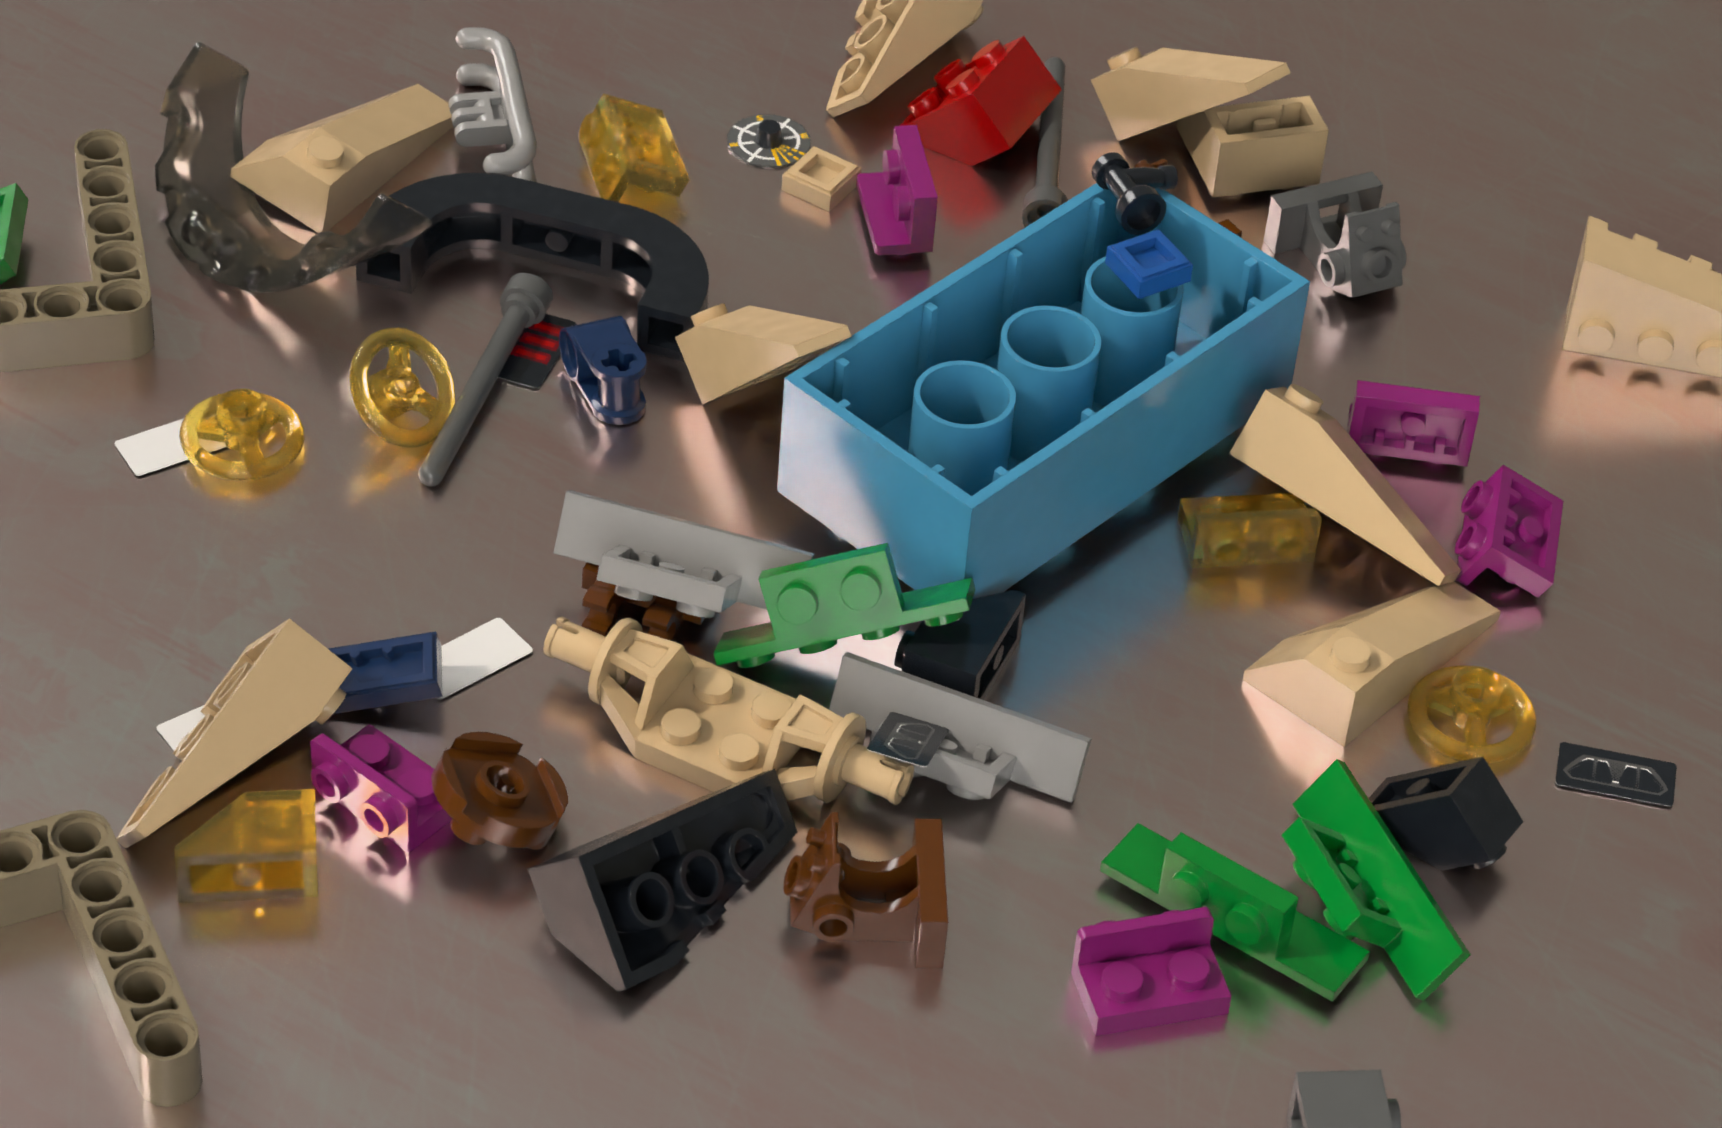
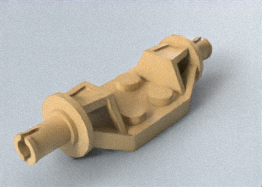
M558 617L556 625L552 624L546 635L543 648L546 656L559 659L590 673L588 684L589 699L603 707L635 759L709 791L715 792L772 769L776 770L786 801L814 795L817 799L828 803L833 801L842 792L847 783H850L897 805L901 802L902 796L905 797L911 785L914 774V766L912 764L869 751L866 746H863L866 734V720L863 716L851 712L841 717L805 696L799 695L797 699L706 660L690 655L686 652L683 645L643 633L642 626L636 620L631 618L621 619L612 627L607 636H603L572 623L565 617ZM631 675L645 682L640 704L624 690ZM800 747L822 753L818 766L786 767Z

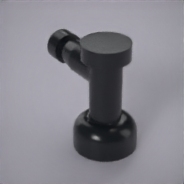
M1110 152L1099 157L1092 167V177L1101 188L1110 190L1118 200L1115 207V215L1126 232L1132 235H1142L1152 231L1161 223L1166 213V203L1155 189L1170 190L1176 188L1178 174L1173 165H1164L1158 168H1130L1121 154Z

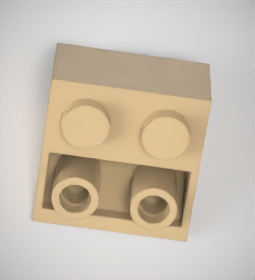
M1310 96L1212 107L1178 120L1177 130L1212 197L1236 196L1244 193L1276 189H1291L1293 187L1320 183L1329 130Z

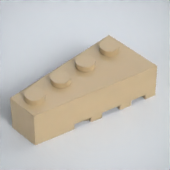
M1588 216L1567 305L1562 350L1722 378V274L1715 272L1712 269V263L1693 255L1686 261L1658 250L1657 241L1636 233L1632 239L1609 231L1607 222Z

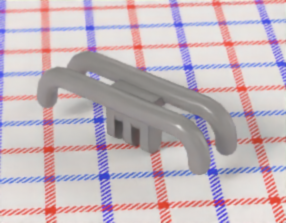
M480 27L463 28L456 36L458 46L465 50H484L494 56L496 67L487 64L470 63L461 65L458 68L456 77L459 83L464 86H483L492 91L461 93L450 98L448 104L452 115L456 141L463 147L505 144L507 151L489 154L484 159L483 168L485 172L499 175L512 174L513 177L536 182L532 160L536 155L537 142L515 48L511 41L498 31Z

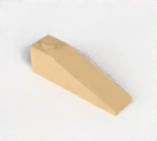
M863 0L855 16V20L862 28L859 34L855 33L848 38L845 49L852 55V58L837 73L826 111L834 118L871 102L958 32L972 26L983 13L984 7L981 5L983 0Z
M1137 46L1108 59L1107 62L1111 70L1091 79V82L1115 136L1120 141L1249 95L1291 72L1286 62L1171 48H1160L1141 55Z
M416 84L270 138L232 167L230 177L320 235H324L453 127L449 104L423 86Z
M725 303L692 315L691 319L694 327L676 336L675 339L703 405L801 367L852 336L848 326L845 324L751 305L728 313Z
M1290 384L1288 389L1286 387L1265 389L1229 454L1437 586L1455 581L1461 572L1459 566L1336 418L1320 409L1323 400L1311 391L1296 384Z
M1454 581L1441 586L1435 584L1286 638L1244 671L1243 680L1345 747L1497 622L1501 611Z
M290 618L248 645L200 711L205 717L190 733L182 738L174 750L173 754L182 762L177 769L169 766L154 781L117 836V842L124 848H128L146 838L313 721H317L320 725L324 724L346 697V693L339 687L353 668Z

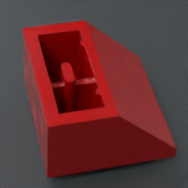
M1025 36L1006 45H1002L999 40H996L978 51L972 57L971 62L964 64L961 59H957L942 68L934 76L937 85L924 91L908 104L907 108L911 114L900 126L917 125L924 148L974 166L1011 149L1062 89Z

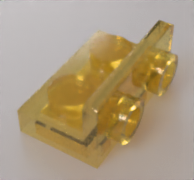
M603 93L592 113L585 116L579 129V143L583 149L600 198L619 202L629 184H633L644 192L655 193L658 191L680 197L690 179L663 111Z
M1292 493L1180 498L1178 520L1192 568L1314 562L1322 519L1319 510L1316 508H1306L1305 502Z

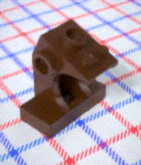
M831 812L820 829L811 827L806 837V843L810 845L802 856L795 855L792 858L784 877V894L790 896L791 926L815 934L819 939L828 942H914L915 968L943 969L948 930V909L942 819L915 818L912 848L892 860L878 862L858 860L852 857L851 851L846 845L838 842L839 812ZM857 899L884 900L885 903L863 902Z

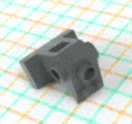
M1372 171L1271 195L1264 241L1274 254L1300 248L1317 269L1323 283L1327 287H1331L1332 290L1351 298L1403 285L1402 269L1406 265L1407 258L1405 247L1401 241L1399 204L1396 201L1379 208L1383 184ZM1339 204L1338 214L1320 217L1319 209Z

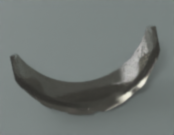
M198 42L194 45L167 87L160 114L167 117L168 121L163 153L155 163L156 191L165 195L169 213L165 224L176 246L187 260L198 264L200 271L210 278L235 289L248 292L266 293L290 290L390 252L410 241L432 225V221L421 212L381 193L376 197L362 220L349 233L338 235L331 231H324L313 236L306 245L299 243L287 236L271 222L259 205L252 190L230 177L231 168L244 159L242 150V112L249 70L236 60L202 42Z

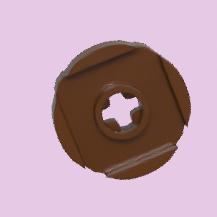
M469 732L455 738L451 748L445 749L431 775V782L438 802L445 812L452 817L450 822L451 830L461 840L473 845H482L489 841L507 847H527L536 850L542 849L547 845L567 807L568 793L561 776L543 757L540 758L537 766H535L530 760L519 755L518 753L523 744L510 737L490 732Z

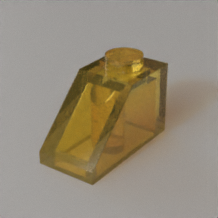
M315 789L244 792L175 846L178 903L319 897Z

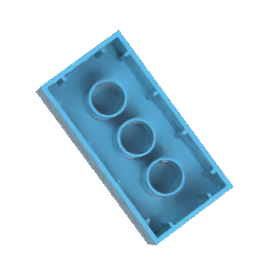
M1096 183L855 333L852 337L784 378L777 491L828 527L837 537L849 542L857 549L888 543L897 577L914 590L973 578L976 589L973 599L1004 592L1245 425L1265 389L1289 388L1293 381L1310 281L1171 193L1157 188L1155 190L1166 203V213L1161 223L1152 231L1160 229L1193 264L1191 282L1138 299L1105 264L1107 246L1140 235L1129 234L1123 229L1115 215V207L1118 200L1110 190L1103 189Z

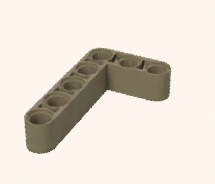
M109 129L91 130L80 135L74 145L78 196L91 281L0 290V372L131 360L149 353L154 346L155 336L151 289L128 143L125 137L116 131Z
M75 810L0 830V928L63 910L139 1093L148 1102L164 1107L178 1106L190 1101L199 1092L203 1082L198 1026L108 821L104 816L94 811Z

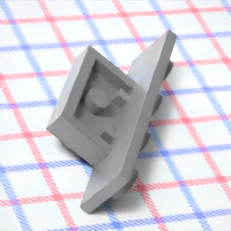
M572 490L566 491L553 552L557 555L599 565L596 580L615 585L614 592L619 596L638 601H651L653 595L677 601V610L697 617H714L715 612L721 613L736 602L767 610L758 580L761 572L812 560L815 556L814 553Z
M849 652L845 653L842 657L829 708L830 711L841 717L851 712L863 716L866 720V729L872 731L869 744L890 712H896L947 728L949 731L928 766L921 767L912 764L914 766L913 777L926 776L946 783V788L951 793L973 800L991 799L1004 785L1012 781L1072 803L1076 798L1092 738Z

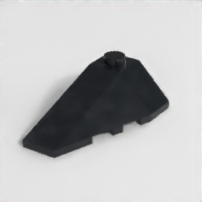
M772 769L580 845L529 868L528 872L551 935L616 991H622L676 966L690 951L687 945L705 926L715 924L725 913L724 905L744 883L754 881L798 831L776 770Z

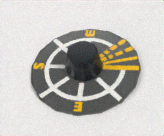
M755 115L743 118L734 124L727 134V144L732 154L744 163L760 168H783L794 165L811 148L810 135L806 129L794 120L778 115Z

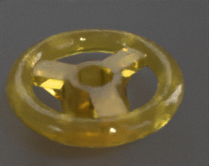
M385 328L369 335L355 351L350 366V391L355 408L367 427L384 441L404 448L422 447L436 440L455 405V387L452 374L438 349L426 338L414 331L404 328ZM388 347L389 359L386 368L368 376L369 367L374 356L380 350ZM409 350L416 353L428 366L435 381L437 399L420 387L418 378L411 372ZM410 410L420 412L429 419L424 426L417 429H403L389 422V420L401 416Z
M234 389L211 396L195 405L186 414L181 423L179 440L186 457L200 470L227 480L249 481L275 475L291 465L301 453L305 441V432L299 416L284 402L250 389ZM280 422L286 432L285 443L276 453L264 458L258 446L261 442V434ZM199 439L224 442L228 448L238 451L242 462L224 460L210 454L202 447Z
M1459 665L1433 671L1417 682L1407 702L1408 719L1416 735L1424 744L1438 754L1459 762L1482 756L1488 764L1508 760L1521 753L1529 745L1536 731V712L1527 694L1506 676L1484 667ZM1427 706L1451 716L1453 722L1463 729L1464 742L1452 739L1439 731L1428 717ZM1514 710L1517 717L1515 731L1503 741L1487 744L1485 729L1489 726L1491 718Z

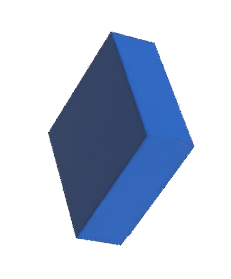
M1160 229L1107 246L1105 264L1138 299L1191 282L1193 264Z

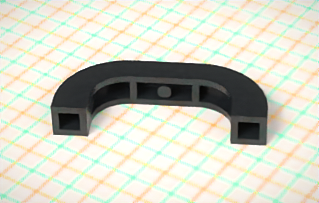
M458 173L413 183L389 195L375 206L355 233L356 280L409 294L413 293L426 270L435 261L448 254L467 249L503 251L619 280L632 286L642 294L637 308L636 341L641 351L682 362L685 361L675 337L694 327L691 319L692 315L708 309L709 273L707 263L696 243L679 227L657 214L638 207L516 177L490 173Z

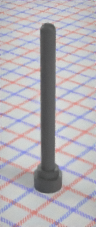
M1051 57L1044 63L1062 90L1040 115L1036 187L1029 191L1023 200L1022 222L1024 227H1027L1068 201L1066 195L1058 188L1065 84V64L1058 57Z
M518 273L512 276L500 297L503 318L419 469L418 476L424 485L433 487L442 481L524 328L541 322L553 301V292L550 286L540 277L530 273Z

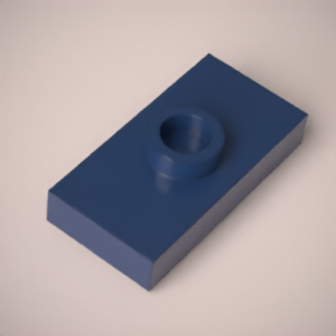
M436 631L328 648L353 668L339 687L346 693V697L334 714L442 697V645Z

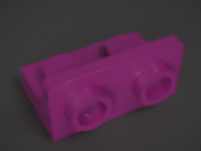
M917 125L894 126L892 150H884L883 172L860 173L857 175L856 186L874 252L877 255H906L909 253L933 252L938 196Z
M1357 380L1354 400L1350 404L1348 413L1347 433L1364 453L1370 455H1383L1428 461L1435 464L1467 467L1480 411V396Z
M1504 464L1486 482L1482 480L1477 481L1469 489L1461 505V512L1465 516L1462 533L1455 545V553L1459 555L1457 565L1461 569L1456 581L1468 586L1480 573L1489 568L1499 574L1505 581L1516 584L1539 598L1554 583L1564 501Z
M371 724L365 726L341 745L323 733L311 740L312 785L315 786L316 790L327 801L339 803L363 820L367 828L376 836L386 837L407 853H410L452 820V817L441 807L434 794L431 782L434 768Z
M1208 907L1183 911L1170 910L1158 915L1121 921H1103L1078 929L1071 975L1095 1036L1229 1013L1232 995L1210 945L1214 918Z

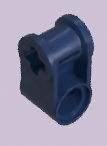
M614 316L562 328L559 332V349L568 377L577 384L591 407L593 414L607 424L624 425L638 421L646 410V399L640 389V378L646 372L647 359L645 353L641 351L632 337L626 320L622 316Z

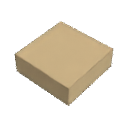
M813 146L782 175V191L830 212L857 187V175L861 173L862 168Z

